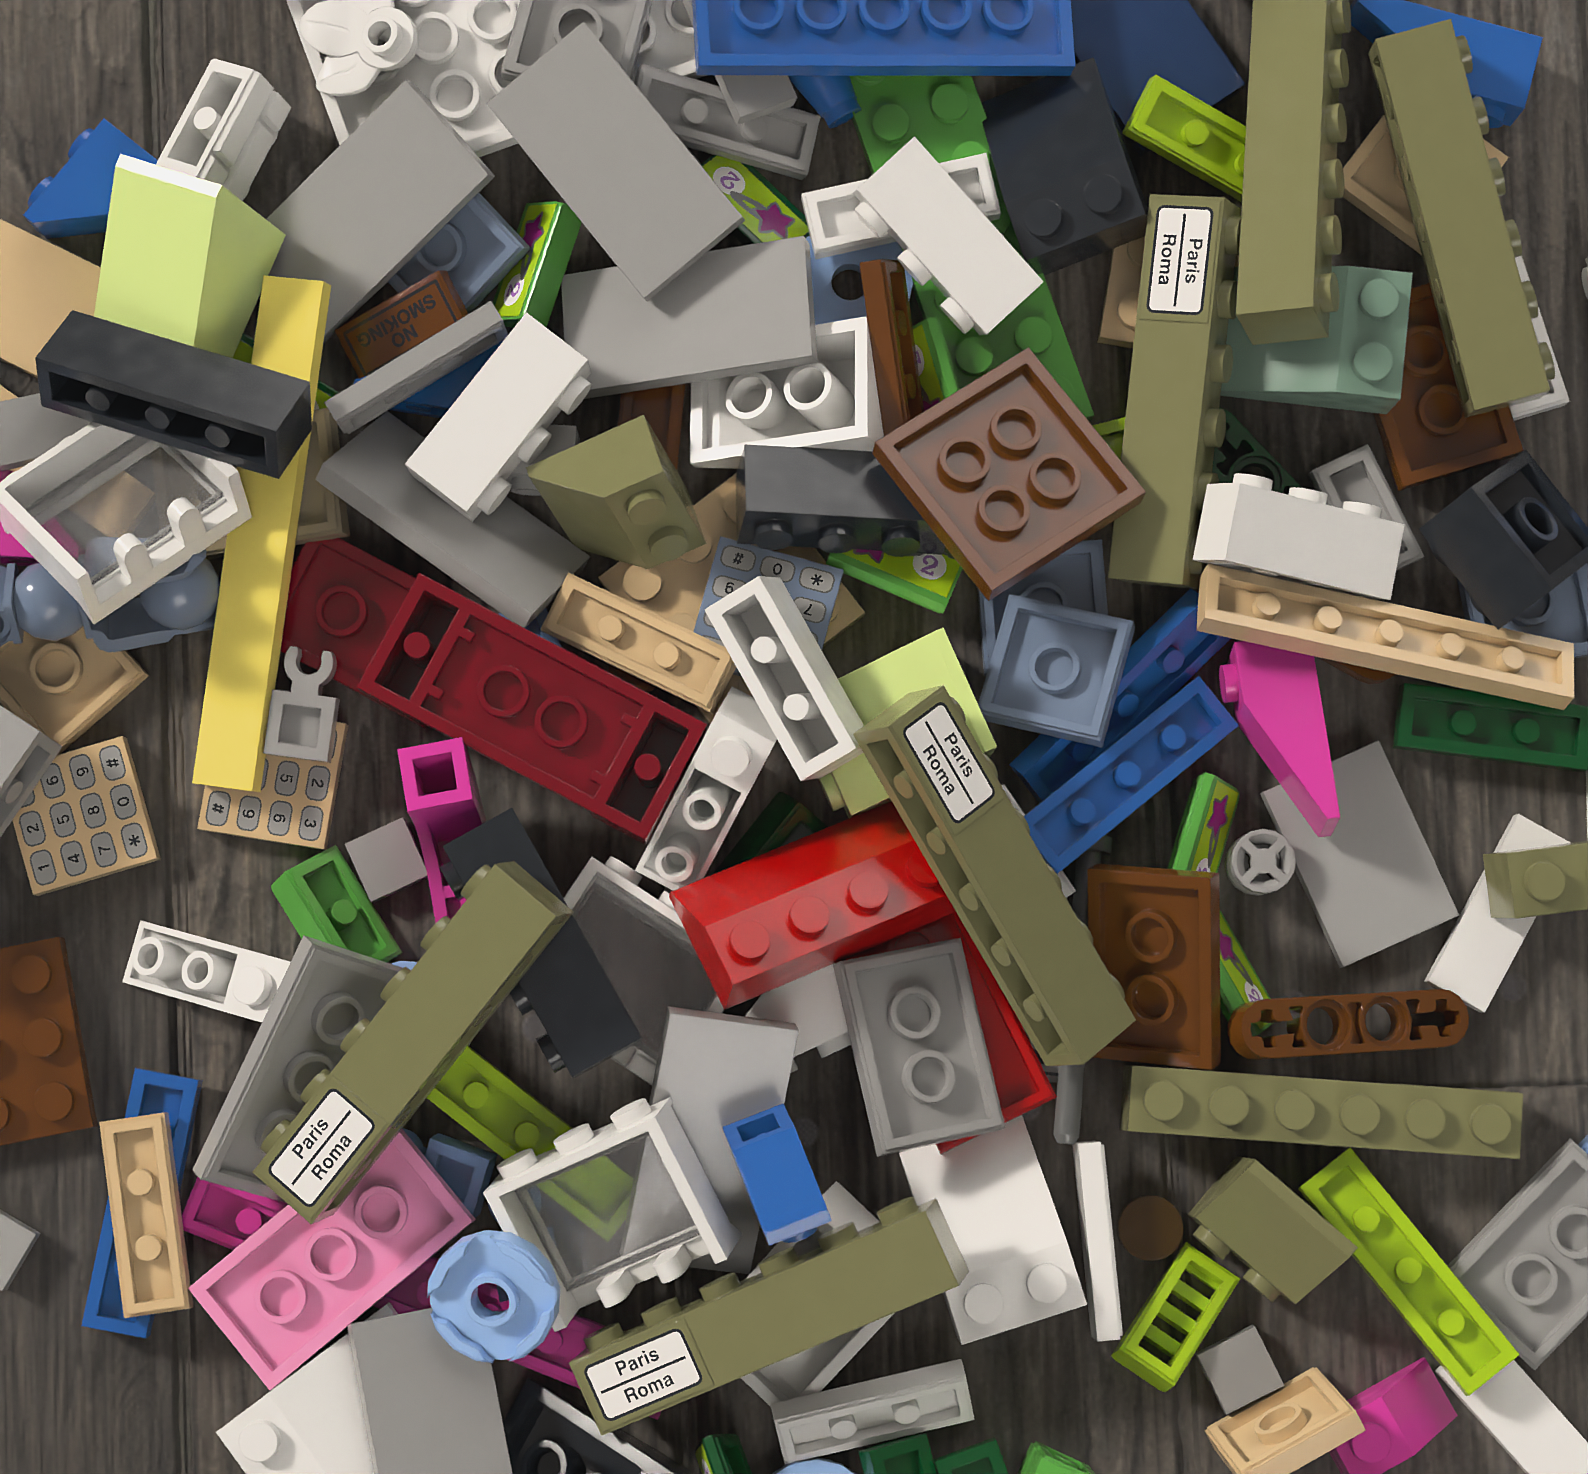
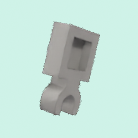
M290 646L285 655L284 667L288 677L292 680L291 692L272 689L263 753L331 763L340 699L322 696L323 686L328 684L335 675L337 668L336 656L330 651H323L320 669L314 674L307 675L300 668L302 649Z

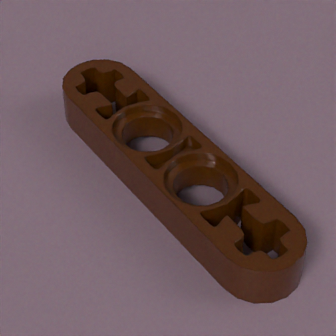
M1444 989L1274 998L1241 1004L1233 1011L1228 1021L1227 1032L1230 1043L1236 1052L1245 1058L1254 1060L1433 1049L1457 1044L1464 1037L1468 1029L1469 1014L1460 996ZM1374 1004L1383 1007L1389 1014L1391 1021L1390 1031L1382 1041L1373 1038L1367 1031L1365 1024L1366 1014ZM1315 1008H1321L1326 1011L1332 1020L1333 1032L1325 1044L1317 1043L1308 1033L1307 1019ZM1434 1011L1443 1013L1445 1018L1444 1025L1438 1027L1434 1025L1411 1027L1412 1014ZM1259 1021L1263 1023L1287 1021L1286 1029L1288 1034L1272 1035L1264 1038L1252 1036L1250 1030L1251 1023Z

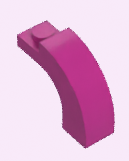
M462 737L397 749L407 812L413 821L421 845L436 923L444 916L452 919L466 901L465 898L460 901L457 900L439 868L450 861L443 846L486 822L474 769Z

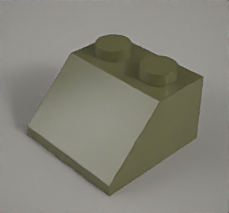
M644 415L526 467L529 478L570 541L581 550L650 569L666 561L675 560L684 553L706 544L687 487Z
M1236 1156L1187 1214L1200 1225L1193 1236L1221 1260H1224L1229 1252H1231L1243 1262L1249 1270L1242 1278L1271 1303L1279 1295L1294 1304L1298 1303L1349 1259L1358 1248L1256 1159Z

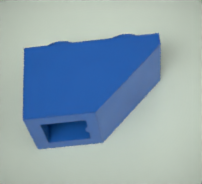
M103 118L94 130L88 128L75 139L68 152L69 160L54 178L52 176L46 177L35 187L28 199L29 208L23 216L46 239L104 233L107 228L115 166L120 154L156 165L158 160Z
M784 1104L722 1127L746 1193L769 1246L780 1241L793 1243L804 1240L814 1234L819 1226L832 1221L795 1126Z

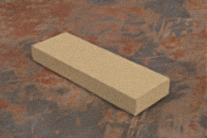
M569 572L540 629L542 632L712 714H714L736 669V665L726 647Z
M164 1112L99 1122L124 1318L190 1309L193 1307L192 1293L188 1289L191 1284L169 1113Z

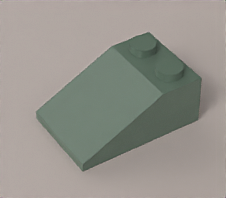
M1332 266V272L1336 274L1338 280L1340 303L1337 312H1330L1329 338L1252 345L1237 316L1235 319H1229L1226 344L1232 347L1233 368L1229 382L1222 383L1220 396L1387 414L1401 399L1413 273L1355 266ZM1238 267L1234 268L1233 280L1238 281Z

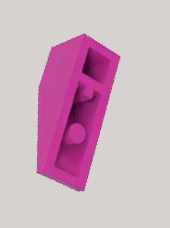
M1246 641L1234 642L1228 663L1220 665L1219 668L1222 700L1224 703L1233 702L1235 718L1239 728L1318 837L1331 836L1340 819V812L1315 658L1311 655Z

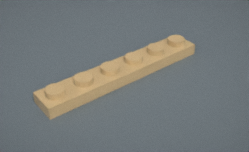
M1210 563L1206 565L1200 575L1196 631L1564 710L1574 699V643L1506 628L1497 630L1495 626Z

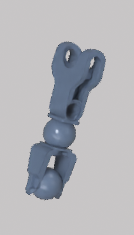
M95 539L87 544L86 556L79 557V564L88 572L90 580L117 563L113 551L117 539ZM140 540V541H141L143 544H145V543L148 542L149 540ZM205 549L198 554H193L189 561L140 593V598L131 599L96 624H93L81 605L40 563L28 566L21 574H19L16 563H8L7 567L0 565V646L8 641H13L14 644L23 643L24 631L36 638L58 641L74 635L84 627L86 638L93 639L100 650L118 652L166 643L174 635L208 631L213 629L215 624V610L220 589L219 575L211 562L205 559L207 554Z

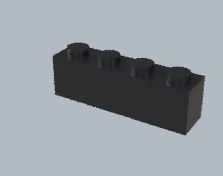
M72 310L35 357L41 406L276 479L281 477L312 430L309 381Z
M744 444L736 474L737 544H756L768 550H778L792 546L820 548L829 553H845L852 549L883 551L887 555L895 557H905L921 553L947 555L949 558L955 559L871 451Z
M513 808L506 810L443 846L450 861L439 868L458 901L464 899L461 895L462 889L482 866L488 864L492 868L498 863L515 861L567 906ZM571 915L512 989L510 995L522 1016L535 1010L546 1030V1033L536 1038V1041L554 1073L567 1067L570 1075L575 1079L640 1042L642 1037L574 916Z

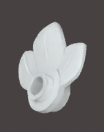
M326 0L316 3L308 9L299 21V28L305 40L318 52L326 55L317 78L316 88L328 95H354L367 90L381 71H391L407 65L413 59L418 47L417 29L413 20L402 10L395 8L393 0ZM391 28V37L388 42L377 46L381 34Z

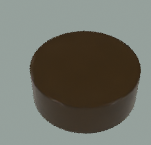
M1142 1195L1131 1199L1123 1206L1117 1218L1116 1231L1121 1245L1128 1253L1142 1260L1156 1261L1166 1258L1176 1250L1182 1239L1183 1223L1178 1210L1172 1203L1158 1196Z

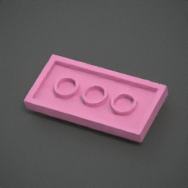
M401 1129L334 1215L310 1224L290 1205H287L188 1289L269 1390H272L345 1330L347 1325L357 1320L476 1219L409 1136Z

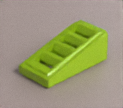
M1186 1242L1138 1312L1111 1357L1162 1392L1168 1391L1179 1380L1240 1278ZM1184 1270L1215 1290L1210 1299L1179 1279ZM1172 1293L1200 1312L1197 1319L1193 1320L1168 1303L1166 1299L1169 1294ZM1156 1315L1186 1335L1181 1343L1151 1324ZM1143 1338L1169 1356L1170 1360L1168 1363L1165 1364L1140 1347L1138 1344Z

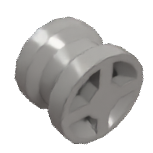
M1259 829L1244 834L1232 843L1226 853L1225 869L1228 879L1235 888L1245 894L1259 896L1277 891L1288 883L1295 870L1296 858L1293 847L1284 836L1276 831ZM1245 853L1250 856V868L1248 864L1249 857Z

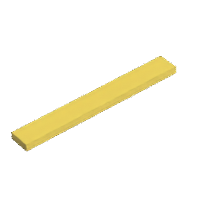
M263 275L251 364L309 381L311 417L313 421L331 285L324 281ZM311 432L279 479L241 467L236 468L241 478L252 518L227 534L192 783L261 792L266 757L263 751L272 689L275 690Z

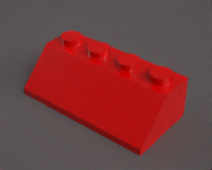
M892 801L676 889L669 894V898L724 1010L955 913L953 905Z

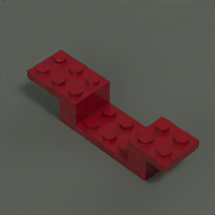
M340 538L306 542L292 567L281 653L286 655L290 646L302 649L300 663L315 671H318L321 667L323 651L334 653L337 660V668L332 680L423 728L428 726L451 739L462 737L466 747L586 809L593 818L648 846L708 730L706 723L419 573L414 578ZM760 773L758 774V776H757V778H756V780H755V782H754L752 788L754 787V785H755V783H756V781H757V779H758ZM751 790L749 791V793H748V795H747V797H746V799H745L743 805L745 804V802H746V800H747V798H748V796H749ZM742 807L740 808L735 820L737 819ZM733 824L731 825L726 837L728 836Z

